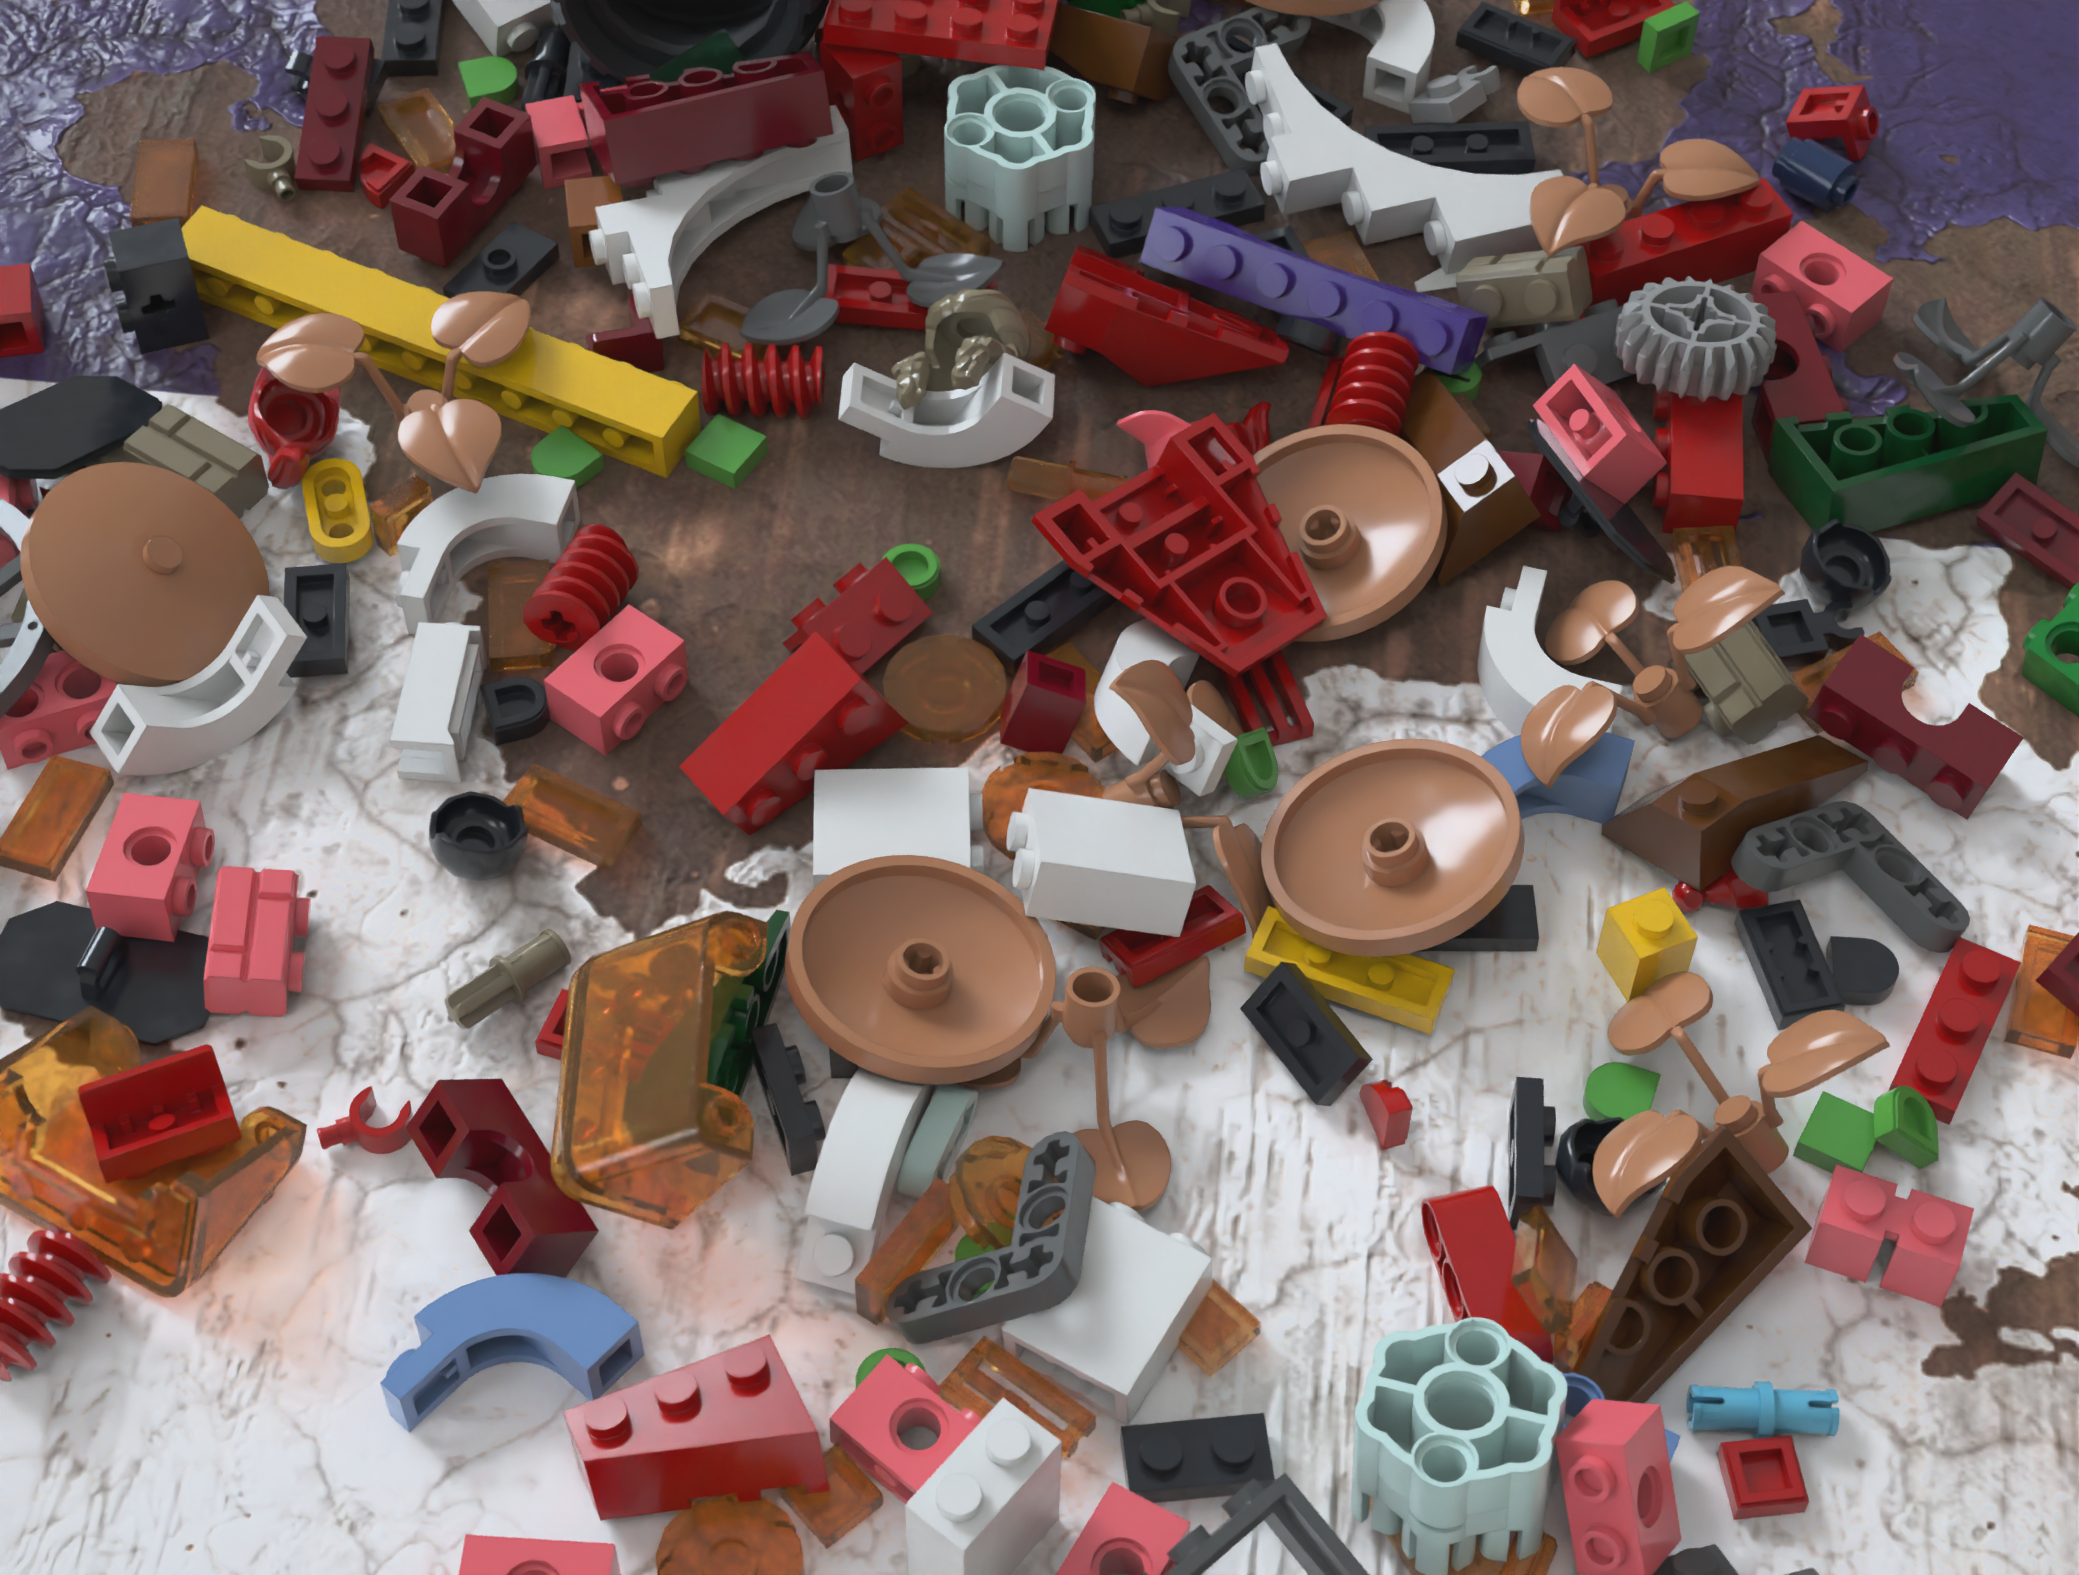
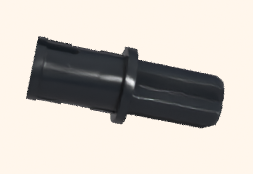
M547 27L541 30L538 35L539 39L534 57L527 62L524 70L527 83L521 108L525 112V104L557 98L558 91L565 86L567 76L565 65L568 53L570 52L571 42L563 29Z

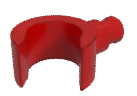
M372 1086L365 1088L351 1102L349 1116L335 1120L336 1124L317 1128L316 1131L322 1150L341 1143L343 1146L355 1142H358L366 1151L374 1154H389L400 1150L411 1140V1136L406 1130V1126L414 1116L410 1100L400 1110L398 1118L392 1124L381 1128L370 1127L366 1125V1122L372 1116L377 1103Z

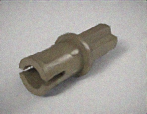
M547 929L540 933V936L504 958L501 955L494 956L489 961V968L447 995L444 1002L449 1017L462 1029H470L509 1002H523L527 998V990L546 979L558 969L564 968L571 963V956L567 946L555 931Z

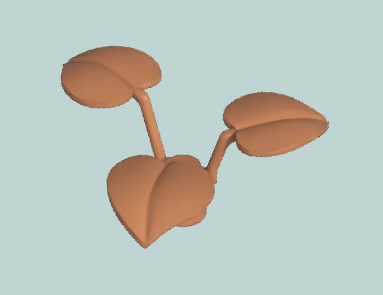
M1554 67L1539 70L1529 76H1525L1518 88V107L1530 121L1553 128L1568 127L1579 121L1584 130L1589 185L1587 186L1581 180L1571 176H1557L1539 183L1531 194L1530 219L1532 227L1541 247L1549 258L1571 246L1607 236L1619 229L1624 221L1642 216L1643 205L1654 187L1660 182H1663V190L1666 194L1673 198L1687 201H1705L1730 196L1758 186L1760 182L1756 171L1727 146L1708 139H1686L1675 142L1662 150L1659 159L1662 169L1653 170L1635 200H1631L1628 192L1623 187L1616 184L1600 186L1595 130L1591 116L1609 112L1613 102L1612 93L1602 79L1582 69Z
M477 291L459 294L448 299L436 310L431 324L435 342L444 348L451 349L446 358L442 392L439 393L431 389L420 390L412 394L406 404L401 403L371 357L359 351L365 340L363 328L355 321L341 315L331 313L311 314L285 324L265 341L257 353L256 360L258 365L269 370L281 383L290 388L309 393L329 392L341 387L353 377L356 369L355 364L362 366L393 409L395 420L401 422L398 429V440L403 453L414 464L430 475L463 490L478 493L486 470L499 449L502 439V425L499 416L491 407L471 399L454 400L453 390L457 364L462 357L478 367H490L508 359L518 350L528 333L531 323V312L529 304L525 299L507 293Z
M1738 566L1720 567L1700 577L1681 594L1673 607V615L1678 623L1672 625L1667 630V637L1676 669L1675 672L1673 669L1664 668L1661 665H1653L1645 669L1615 635L1631 624L1639 613V600L1628 585L1620 581L1609 580L1598 582L1584 589L1572 600L1569 608L1562 610L1552 622L1546 634V651L1558 664L1565 666L1576 665L1592 658L1607 642L1636 676L1633 682L1634 701L1594 681L1588 682L1582 690L1572 685H1563L1551 691L1532 708L1522 726L1521 749L1531 771L1543 785L1551 789L1562 771L1594 745L1607 731L1616 717L1618 707L1637 716L1645 726L1653 724L1665 738H1677L1691 731L1702 717L1703 706L1691 692L1695 688L1696 682L1689 674L1684 654H1695L1716 645L1785 595V592L1777 583Z
M1145 660L1123 671L1111 683L1109 689L1113 690L1130 705L1161 753L1139 772L1106 787L1103 791V799L1174 809L1175 806L1180 804L1181 793L1176 778L1169 774L1167 770H1159L1169 761L1177 766L1190 762L1195 755V735L1189 727L1193 718L1191 704L1234 737L1245 734L1236 717L1227 708L1218 690L1210 682L1205 680L1198 681L1192 684L1186 693L1174 672L1165 663L1158 660ZM1223 771L1222 776L1227 781ZM1225 815L1180 816L1183 828H1214L1212 836L1217 856L1250 925L1253 939L1267 907L1275 908L1263 875L1261 865L1262 843L1247 824L1242 823L1234 827L1232 821Z
M1207 956L1197 957L1137 988H1134L1128 982L1127 973L1115 976L1111 972L1098 967L1078 969L1066 981L1064 1002H1052L1049 1017L1045 1021L1040 1034L1025 1053L999 1071L985 1077L956 1084L980 1090L997 1089L1011 1085L1020 1076L1021 1058L1029 1059L1036 1057L1059 1023H1062L1066 1034L1076 1045L1094 1049L1096 1111L1099 1129H1083L1073 1133L1095 1160L1096 1173L1092 1196L1107 1204L1119 1202L1134 1210L1144 1211L1155 1205L1167 1189L1171 1174L1170 1150L1162 1135L1147 1122L1132 1120L1112 1127L1109 1115L1107 1040L1114 1035L1115 1031L1124 1033L1129 1029L1139 1043L1152 1048H1176L1197 1040L1207 1028L1211 1013L1209 958Z
M1676 972L1656 980L1643 991L1641 996L1628 1001L1618 1010L1607 1030L1608 1039L1613 1048L1625 1056L1648 1053L1661 1046L1673 1036L1719 1104L1714 1112V1130L1719 1125L1726 1126L1767 1175L1780 1167L1789 1153V1147L1777 1129L1784 1120L1776 1109L1775 1098H1785L1803 1093L1890 1047L1889 1042L1881 1032L1847 1012L1823 1010L1808 1015L1782 1031L1768 1046L1767 1056L1771 1063L1760 1068L1757 1073L1761 1104L1758 1101L1750 1100L1749 1097L1744 1095L1730 1098L1683 1029L1704 1017L1712 1008V990L1705 979L1698 974ZM1680 1109L1672 1111L1666 1118L1657 1111L1647 1110L1635 1114L1620 1123L1604 1137L1596 1150L1593 1160L1594 1185L1606 1208L1616 1219H1619L1636 1198L1670 1177L1701 1145L1702 1140L1705 1141L1713 1131Z

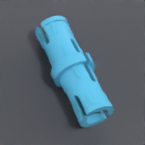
M1755 1381L1752 1388L1707 1387L1690 1384L1687 1392L1686 1412L1693 1413V1416H1688L1687 1424L1690 1432H1698L1699 1430L1753 1432L1755 1439L1771 1437L1773 1433L1826 1434L1827 1436L1835 1437L1839 1428L1840 1408H1834L1832 1404H1837L1839 1399L1835 1389H1826L1825 1391L1773 1389L1770 1381Z

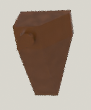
M1059 4L1049 50L1088 80L1109 87L1106 94L1107 98L1137 106L1139 97L1161 102L1176 87L1168 73V61L1173 47L1179 38L1149 26ZM1189 57L1185 58L1184 62L1186 64L1192 63Z
M1427 367L1415 376L1409 402L1406 405L1404 420L1401 422L1402 427L1399 438L1415 448L1427 461L1435 474L1443 494L1447 509V537L1442 556L1433 573L1439 584L1443 586L1536 520L1541 514L1487 438L1430 367Z
M1816 735L1693 773L1644 795L1602 824V835L1700 892L1732 869V856L1749 830L1817 808L1866 773L1869 761L1820 735Z
M1719 1125L1671 1175L1571 1372L1586 1376L1595 1382L1603 1392L1605 1400L1645 1403L1812 1229L1809 1223L1726 1126Z

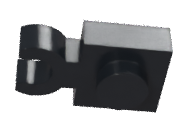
M1808 599L1772 604L1752 619L1786 668L1822 663L1829 649L1837 652H1847L1858 636L1865 634L1862 627L1844 629L1837 624L1846 621L1853 609L1852 603L1844 600L1833 601L1825 607L1823 612L1818 613L1813 612Z

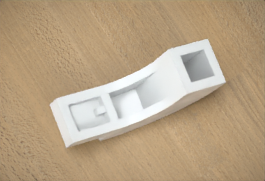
M1382 0L1371 7L1353 13L1335 16H1313L1355 31L1374 45L1367 55L1363 98L1410 114L1407 103L1425 92L1429 81L1435 29L1433 17L1424 0Z
M1003 353L981 378L978 386L967 390L926 391L925 397L918 406L904 410L897 398L896 380L853 363L843 375L838 417L840 421L880 437L879 455L885 458L920 467L961 468L981 465L1006 457L1023 448L1053 419L1055 375L1007 353Z
M509 474L483 479L478 493L456 488L424 508L410 522L397 543L403 573L397 584L396 603L398 607L403 608L408 634L416 635L418 622L438 623L456 583L468 571L482 563L504 557H524L556 563L567 545L573 540L581 521L575 480L539 474Z
M1523 566L1517 590L1505 588L1500 608L1486 607L1477 661L1479 682L1488 705L1502 724L1515 736L1521 735L1523 723L1532 708L1547 694L1560 686L1572 685L1582 690L1588 682L1594 681L1618 694L1621 693L1622 685L1571 673L1555 664L1544 653L1537 641L1535 626L1541 607L1547 571ZM1614 721L1612 722L1611 726L1607 729L1606 733H1611Z
M257 595L226 648L208 667L184 681L168 686L145 687L117 684L89 733L117 774L154 776L197 767L244 743L268 724L284 707L297 689V686L286 671L304 644L307 636L278 597Z
M1148 619L1133 623L1120 634L1094 695V710L1102 729L1113 744L1137 766L1152 761L1161 751L1146 731L1134 710L1118 694L1110 690L1109 686L1123 671L1132 665L1145 660H1158L1165 663L1174 672L1185 689L1200 655ZM1191 704L1193 718L1189 727L1195 735V755L1190 762L1177 766L1169 761L1162 768L1200 797L1215 791L1238 739Z
M862 1067L856 1071L834 1113L815 1168L804 1214L809 1215L795 1279L860 1296L868 1292L889 1199L906 1151L930 1104L934 1084L899 1081L878 1075Z

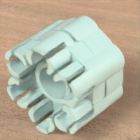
M995 65L953 80L948 88L947 122L944 127L945 214L947 220L957 227L961 223V203L965 202V229L981 231L989 225L990 238L996 244L1003 242V249L1011 252L1028 250V221L1029 243L1034 246L1044 238V227L1052 234H1069V205L1074 206L1075 230L1077 232L1084 230L1089 225L1094 171L1096 106L1094 88L1083 80L1072 78L1048 66H1045L1044 70Z
M1466 1318L1455 1324L1434 1325L1414 1332L1398 1331L1383 1337L1374 1349L1373 1365L1366 1378L1364 1396L1359 1400L1355 1410L1351 1509L1355 1518L1360 1523L1369 1518L1370 1497H1373L1371 1529L1387 1535H1395L1402 1531L1401 1546L1403 1551L1407 1555L1408 1560L1416 1558L1415 1569L1425 1575H1448L1451 1544H1453L1451 1566L1459 1572L1464 1567L1470 1565L1474 1559L1476 1538L1480 1553L1485 1558L1507 1562L1510 1531H1517L1518 1534L1516 1545L1518 1561L1522 1562L1534 1556L1542 1543L1546 1500L1552 1492V1484L1557 1485L1559 1461L1555 1441L1556 1437L1563 1430L1567 1399V1382L1563 1374L1553 1365L1541 1361L1534 1352L1521 1342L1510 1337L1501 1325L1486 1318Z

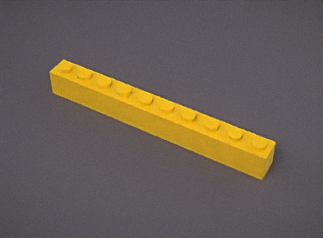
M201 206L181 228L200 300L276 329L297 318L311 314L331 313L347 317L363 328L365 340L359 351L368 354L378 368L442 392L446 358L451 349L444 348L435 342L431 324L436 310L450 298L437 294L429 288L418 287L389 276L381 270L370 269L338 257L330 251L314 248L290 239L282 233L266 230L245 222L237 216L226 215L205 206ZM529 327L528 333L518 350L503 362L490 367H478L462 357L457 364L453 390L454 397L479 401L491 407L500 415L547 433H552L563 425L600 453L665 478L669 476L685 454L687 447L701 432L698 393L696 390L690 389L680 382L669 381L637 369L629 363L618 362L586 350L576 343H568L538 332Z

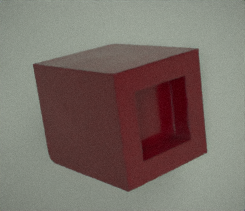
M633 293L627 294L630 327L592 333L586 336V345L589 351L618 362L629 363L635 368L648 373L664 370L662 338H656L649 317L639 319Z
M1496 450L1541 514L1531 524L1542 531L1560 532L1562 525L1559 523L1558 514L1561 508L1572 498L1573 491L1544 454Z
M1027 650L1001 707L1000 743L1053 761L1059 760L1087 703L1086 669Z

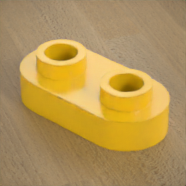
M340 458L325 459L313 464L307 469L302 478V490L314 550L319 557L328 562L348 563L355 561L370 550L374 539L361 471L354 463Z

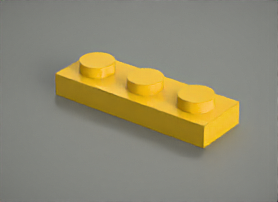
M1270 906L1267 907L1245 955L1244 971L1267 978L1280 962L1294 963L1323 998L1432 1035L1452 986L1455 972L1453 968L1412 954L1366 957L1343 954L1323 948L1299 935L1286 923L1278 910Z

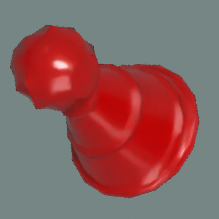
M1733 868L1700 892L1682 881H1679L1672 891V898L1680 911L1686 913L1699 911L1705 901L1713 905L1719 904L1730 907L1736 911L1769 905L1768 892L1760 891L1747 885L1737 876Z

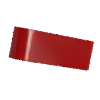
M1486 1185L1423 1199L1421 1203V1216L1424 1234L1455 1323L1472 1317L1492 1320L1501 1325L1510 1337L1518 1340L1534 1352L1541 1361L1553 1365L1554 1355L1550 1331L1502 1201L1494 1186Z

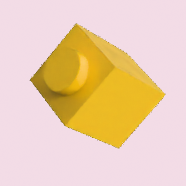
M1663 887L1607 908L1596 954L1628 1002L1635 997L1641 996L1643 991L1656 980L1672 973L1688 972L1698 936L1667 889Z

